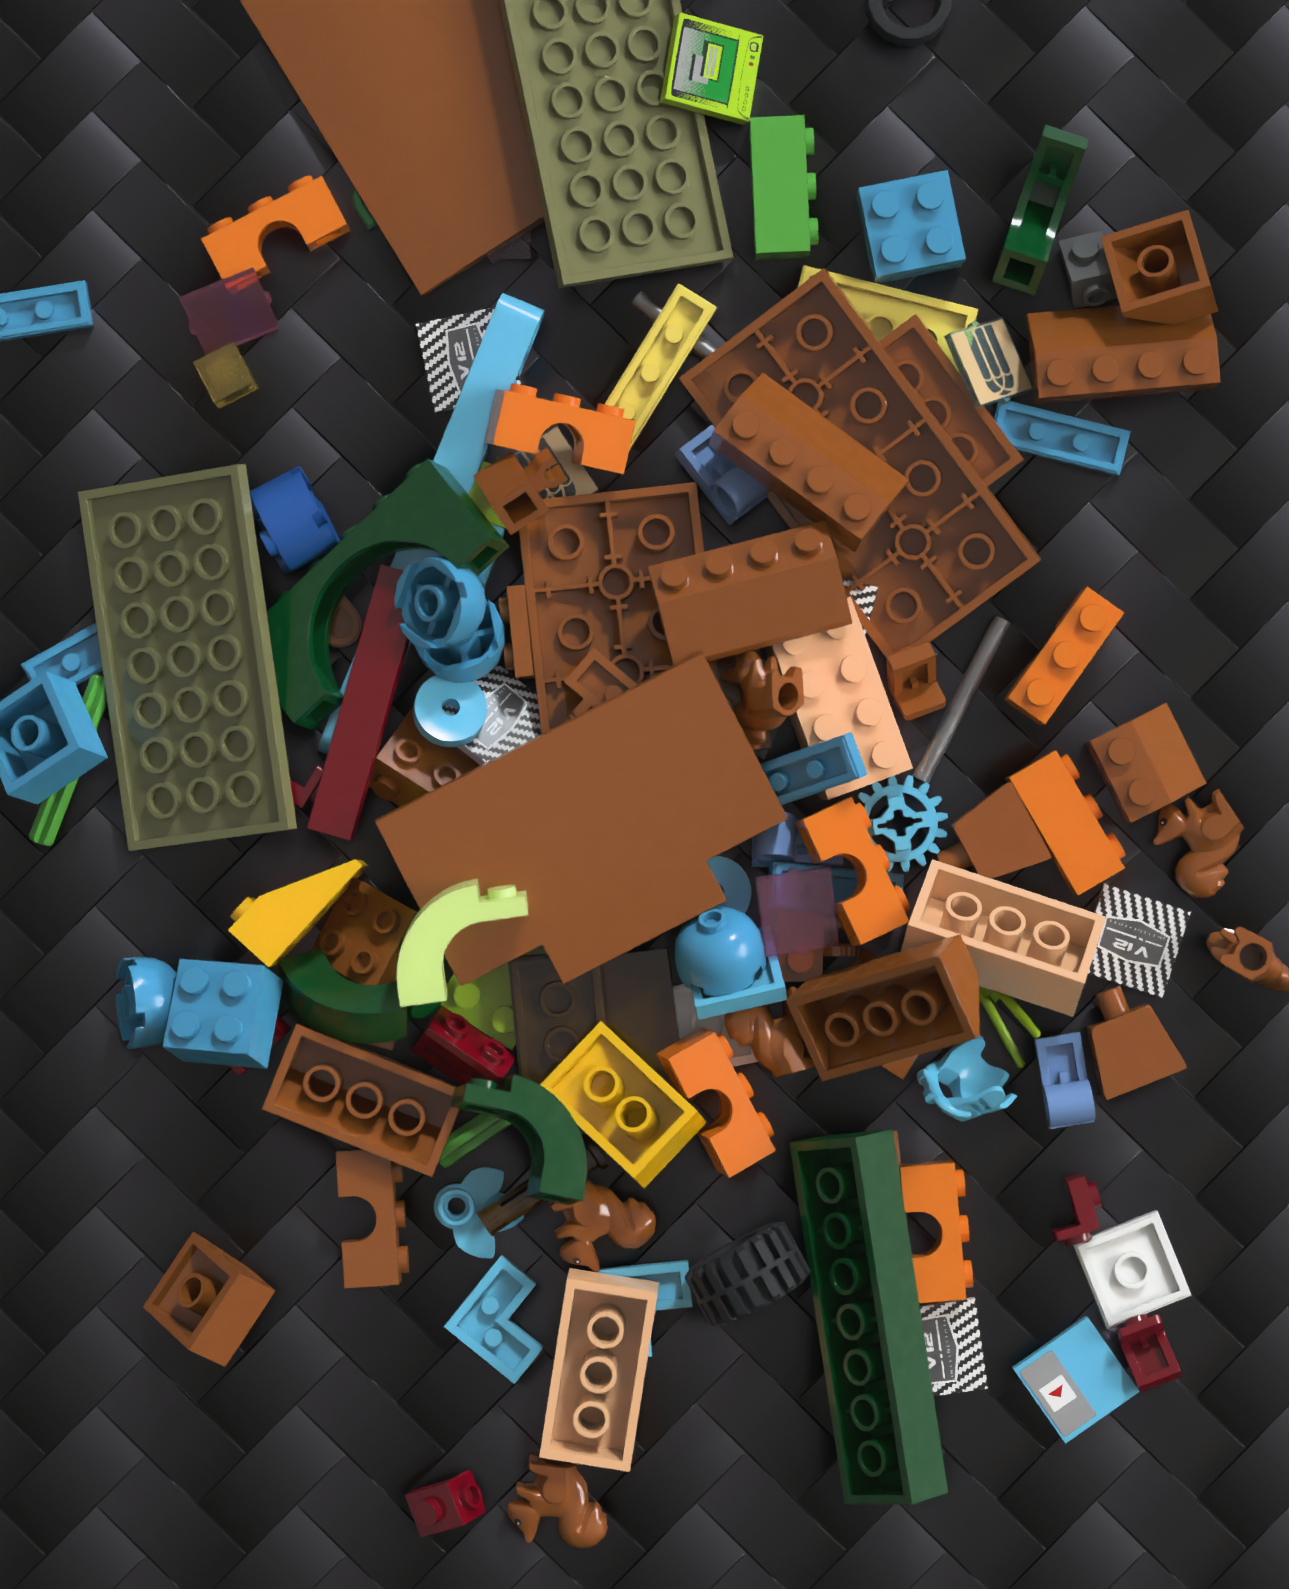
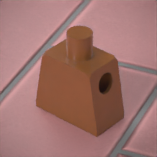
M1011 781L1001 785L952 823L950 828L958 843L935 854L939 862L963 870L971 867L975 874L990 879L1052 858Z
M1120 985L1095 995L1104 1019L1086 1026L1098 1088L1103 1099L1109 1100L1187 1069L1185 1061L1149 1004L1144 1003L1129 1009Z

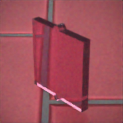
M254 267L180 296L181 303L190 320L188 324L189 331L197 335L207 358L280 329L270 306L272 302L269 292H264Z
M829 866L800 871L791 867L787 873L756 877L761 932L766 957L793 952L803 956L807 953V950L839 945L831 868Z

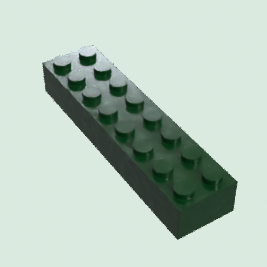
M893 1129L827 1134L789 1143L807 1262L811 1270L809 1275L844 1504L912 1505L948 1493Z

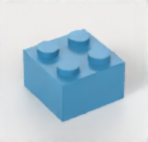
M948 170L858 188L856 200L873 283L879 284L962 267L966 257Z
M45 671L0 701V778L9 796L39 804L108 758L74 681Z
M180 959L163 1048L184 1062L267 1069L284 981L264 965Z

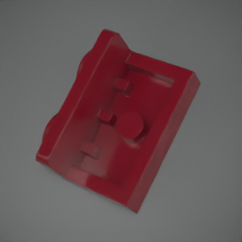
M444 1006L434 1016L412 1049L413 1053L461 1086L466 1083L469 1084L470 1079L490 1080L496 1082L498 1086L517 1058L506 1050L499 1041L490 1039L471 1026L464 1017L452 1013Z

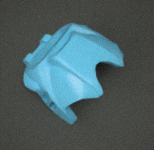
M980 1035L976 1039L954 1045L940 1060L929 1063L925 1069H921L916 1075L919 1084L924 1088L923 1096L928 1104L936 1103L944 1113L962 1122L986 1113L1002 1110L1008 1107L1017 1095L1010 1093L1005 1096L1002 1087L1009 1078V1073L1001 1068L989 1065L981 1057L985 1041ZM939 1082L950 1088L953 1098H945L940 1089Z

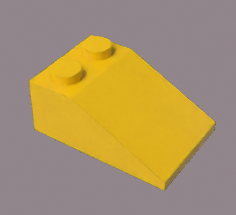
M355 859L261 895L257 899L247 897L231 914L230 918L235 923L228 931L266 966H278V961L283 960L346 891L352 878L358 879L369 866L363 860Z
M602 1021L540 1084L564 1104L576 1124L644 1189L707 1123L691 1104Z

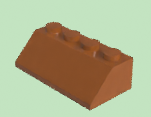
M1120 306L1026 314L1034 404L1214 389L1221 383L1217 336L1211 314L1177 325L1125 318Z
M762 373L740 395L714 429L709 442L711 447L814 523L826 520L830 535L854 552L860 547L909 481V479L765 373Z
M826 520L648 566L653 595L673 666L700 652H703L707 662L852 624L839 563Z
M961 934L810 978L786 1000L822 1082L973 1040L980 1035L979 975Z
M300 1022L295 1025L262 1109L432 1177L460 1112V1109L451 1107L454 1089L460 1086L354 1043L334 1039Z

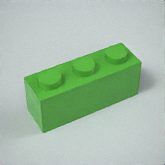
M804 115L750 117L749 141L755 260L809 258L810 245H818L819 240L818 219L809 218L808 200H816V174L807 173L806 155H814L813 128H805Z

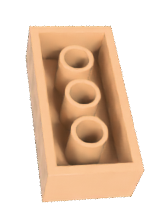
M851 597L847 598L852 617L851 625L764 647L767 657L774 656L776 658L780 675H784L792 666L802 668L804 704L794 714L789 716L801 749L852 732L868 775L818 792L820 800H829L913 769Z
M932 859L909 920L901 951L961 934L979 975V986L1073 1017L1106 917Z
M569 1268L539 1458L630 1472L659 1282Z

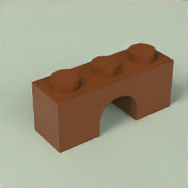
M358 1147L338 1149L336 1151L338 1197H361L373 1206L376 1213V1225L372 1233L361 1238L344 1239L341 1243L344 1289L399 1285L402 1281L401 1273H409L408 1246H400L398 1229L406 1228L405 1201H397L395 1184L403 1182V1165Z

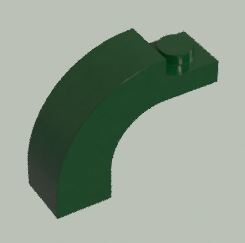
M1045 125L1021 188L992 282L1035 296L1048 262L1067 198L1086 151L1088 138Z
M320 947L278 961L279 978L284 981L281 995L291 1011L313 1030L337 1040L374 1044L403 1039L407 1037L408 1021L427 1017L441 1008V1001L400 1007L397 980L382 985H362L351 982L340 976L333 969Z
M514 1074L501 1080L499 1090L496 1089V1082L485 1079H470L469 1084L466 1083L454 1089L451 1107L502 1118L514 1125L523 1135L531 1156V1170L526 1197L569 1206L583 1201L587 1177V1157L584 1142L572 1115L555 1095L538 1083Z

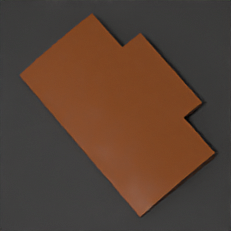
M239 0L421 296L426 295L545 222L499 0Z
M823 268L679 378L716 428L740 395L762 373H765L909 479L908 483L856 552L830 535L842 578L855 581L847 589L844 586L846 597H851L861 625L886 658L904 647H915L928 641L931 642L1041 560L988 488L989 485L1024 460L986 407L980 404L977 395L917 314L913 315L879 341L828 270ZM769 490L767 498L790 529L814 523ZM863 584L878 587L870 620L849 593L857 586L863 591L866 589Z
M696 482L543 499L549 511L519 530L541 734L564 723L583 700L565 685L564 681L593 647L636 684H640L673 667L653 595L648 566L704 552ZM760 648L755 649L754 651L761 658ZM739 654L708 662L731 708L743 702L741 685L722 679L721 674L729 669ZM766 731V741L761 744L759 750L755 751L771 750L770 731Z
M700 652L376 819L375 823L420 910L428 901L443 890L455 884L477 878L480 896H487L489 888L503 885H515L516 892L526 890L529 908L528 915L471 924L455 934L448 943L444 955L460 985L463 986L541 945L544 946L564 984L725 902L726 897L707 860L788 818L703 652Z

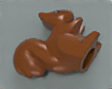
M754 650L740 653L729 669L721 674L722 679L741 685L743 702L734 705L732 710L753 751L759 750L761 744L766 741V731L781 726L787 716L794 714L804 704L802 668L792 666L784 675H780L777 660L774 656H769L764 666L761 658Z
M1219 789L1215 790L1212 794L1213 803L1204 808H1198L1187 797L1185 799L1186 814L1174 804H1168L1161 808L1158 815V833L1153 838V844L1162 845L1182 836L1190 848L1178 860L1175 868V879L1180 888L1194 898L1211 897L1225 885L1224 879L1228 874V869L1223 863L1235 852L1240 834L1245 829Z
M1240 926L1235 930L1223 928L1219 932H1213L1208 935L1206 944L1212 956L1237 976L1250 983L1256 981L1258 984L1271 990L1289 992V968L1275 955L1273 944L1270 941Z
M792 986L789 988V990L786 989L787 998L790 995H792L797 990V988ZM786 1000L782 1001L783 1017L773 1019L768 1005L725 1014L724 1026L727 1028L730 1039L736 1040L741 1047L750 1045L755 1058L772 1072L774 1078L815 1068Z
M586 1179L583 1201L570 1206L549 1202L551 1211L563 1212L566 1218V1222L554 1229L555 1237L557 1239L570 1237L560 1246V1257L571 1264L588 1266L595 1272L600 1270V1264L593 1242L607 1234L616 1246L624 1250H636L644 1246L655 1233L656 1219L654 1213L650 1211L644 1202L639 1203L633 1198H628L622 1203L613 1191L601 1185L593 1184L589 1179Z
M530 1453L528 1469L535 1474L534 1481L517 1482L515 1493L524 1498L513 1499L507 1505L509 1518L524 1533L526 1542L531 1543L533 1541L541 1517L558 1518V1533L562 1540L570 1547L582 1549L597 1545L606 1535L608 1529L607 1515L602 1512L598 1502H589L588 1486L577 1470L576 1463L539 1458L540 1453Z

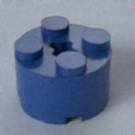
M300 466L250 491L253 519L258 520L262 531L259 532L260 537L269 554L275 556L284 574L291 571L294 572L319 557L328 554L340 542L321 501H318L311 490L313 486Z

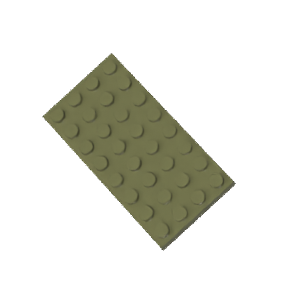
M499 0L558 288L726 262L734 258L704 114L660 103L674 16L679 12L682 13L680 0Z
M236 464L78 492L128 851L296 829L297 824L246 464Z

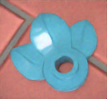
M491 1167L477 1168L471 1171L461 1184L454 1183L445 1186L439 1191L434 1201V1212L437 1219L444 1226L453 1229L458 1247L464 1252L479 1258L494 1257L495 1239L494 1236L490 1235L476 1212L504 1195V1193L499 1192L504 1180V1171ZM452 1198H461L466 1206L464 1212L461 1214L452 1213L448 1208V1202ZM524 1215L518 1218L517 1220L513 1221L509 1225H507L499 1232L510 1229L513 1226L517 1225L524 1219Z

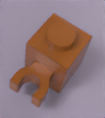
M548 448L537 453L531 463L525 468L521 466L511 451L473 475L510 535L549 511L539 494L540 491L546 488L557 487L568 480L559 465L546 471L547 468L557 463Z

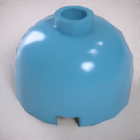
M427 557L418 563H411L404 569L397 582L394 598L395 609H402V617L405 623H399L404 635L414 645L424 649L459 645L471 637L483 621L486 601L485 591L479 577L470 569H457L446 557Z
M485 599L484 618L479 628L463 643L437 649H424L415 645L423 664L435 675L454 683L472 682L486 676L497 666L504 652L506 633L495 605L489 599L488 601Z
M713 907L685 921L675 939V965L678 977L685 987L691 989L692 984L695 987L703 988L704 995L710 996L732 994L749 987L755 982L753 975L759 971L760 967L762 972L766 967L764 941L753 920L735 908Z
M130 957L122 958L118 962L116 980L124 979L122 994H115L117 1020L122 1040L129 1041L128 1049L147 1048L164 1042L177 973L167 963L156 958Z

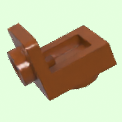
M929 641L915 647H904L895 654L887 656L888 689L905 720L915 719L946 706V698L936 681V654Z

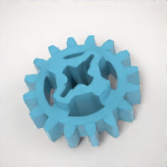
M911 775L906 776L903 785L897 784L895 776L888 777L887 786L884 788L878 782L872 783L871 787L874 793L871 796L861 792L857 796L864 804L863 807L869 816L874 804L886 795V809L879 818L870 819L871 828L867 829L870 837L882 834L892 841L895 854L885 851L891 867L886 871L892 869L894 862H899L902 871L908 872L910 868L909 860L915 859L921 866L926 865L923 853L928 850L938 854L940 849L933 841L935 837L947 836L946 831L938 828V822L947 819L948 814L936 813L934 808L942 801V798L936 796L929 799L926 796L930 786L927 782L919 786L918 789L914 788L913 776ZM903 793L919 800L926 811L915 812L905 805ZM900 810L902 817H909L910 819L919 818V822L910 823V826H906L903 829L904 835L900 837L897 836L894 829L877 827L878 824H883L887 820L893 819V811ZM928 827V832L923 842L911 851L910 839L918 828Z

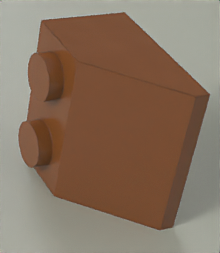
M1189 210L1101 237L1123 317L1177 325L1219 312Z
M1167 702L1085 742L1124 823H1132L1206 784Z
M192 1232L143 1308L188 1350L225 1367L264 1310L275 1290L253 1270L199 1234Z

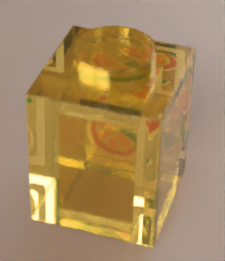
M234 342L193 362L212 401L219 409L259 389L243 355Z

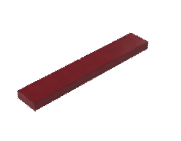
M382 564L380 565L307 826L308 829L353 841L409 644V639L404 635L399 623H405L402 617V609H395L394 601L397 582L404 570Z

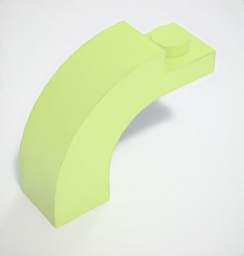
M477 878L455 884L428 901L411 922L400 949L397 964V988L400 1007L446 1001L448 992L443 957L450 940L460 930L477 922L528 915L529 908L526 890L516 892L515 885H503L489 888L487 896H480Z

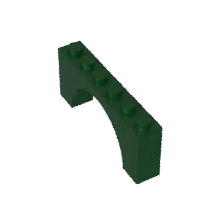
M430 459L412 467L407 472L404 482L391 494L381 497L374 504L372 512L362 522L347 529L342 534L340 543L327 555L316 559L309 566L308 573L294 586L283 590L276 598V603L267 611L279 704L294 724L315 730L342 704L344 696L335 681L330 663L329 637L331 624L337 606L345 591L354 579L368 566L387 555L399 551L425 549L441 553L457 569H470L478 576L509 547L446 467Z

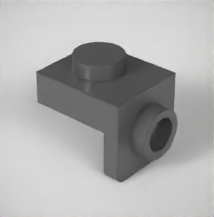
M1102 230L1058 241L1059 253L1070 284L1071 301L1075 309L1099 306L1117 298L1101 237L1104 236Z

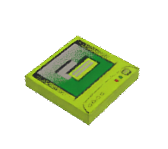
M679 12L674 16L660 103L745 125L750 119L763 35Z

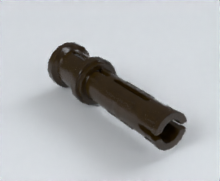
M587 1134L582 1135L587 1157V1175L597 1168L602 1170L607 1168L609 1165L593 1140ZM529 1179L476 1212L491 1236H494L497 1232L544 1201L526 1197Z

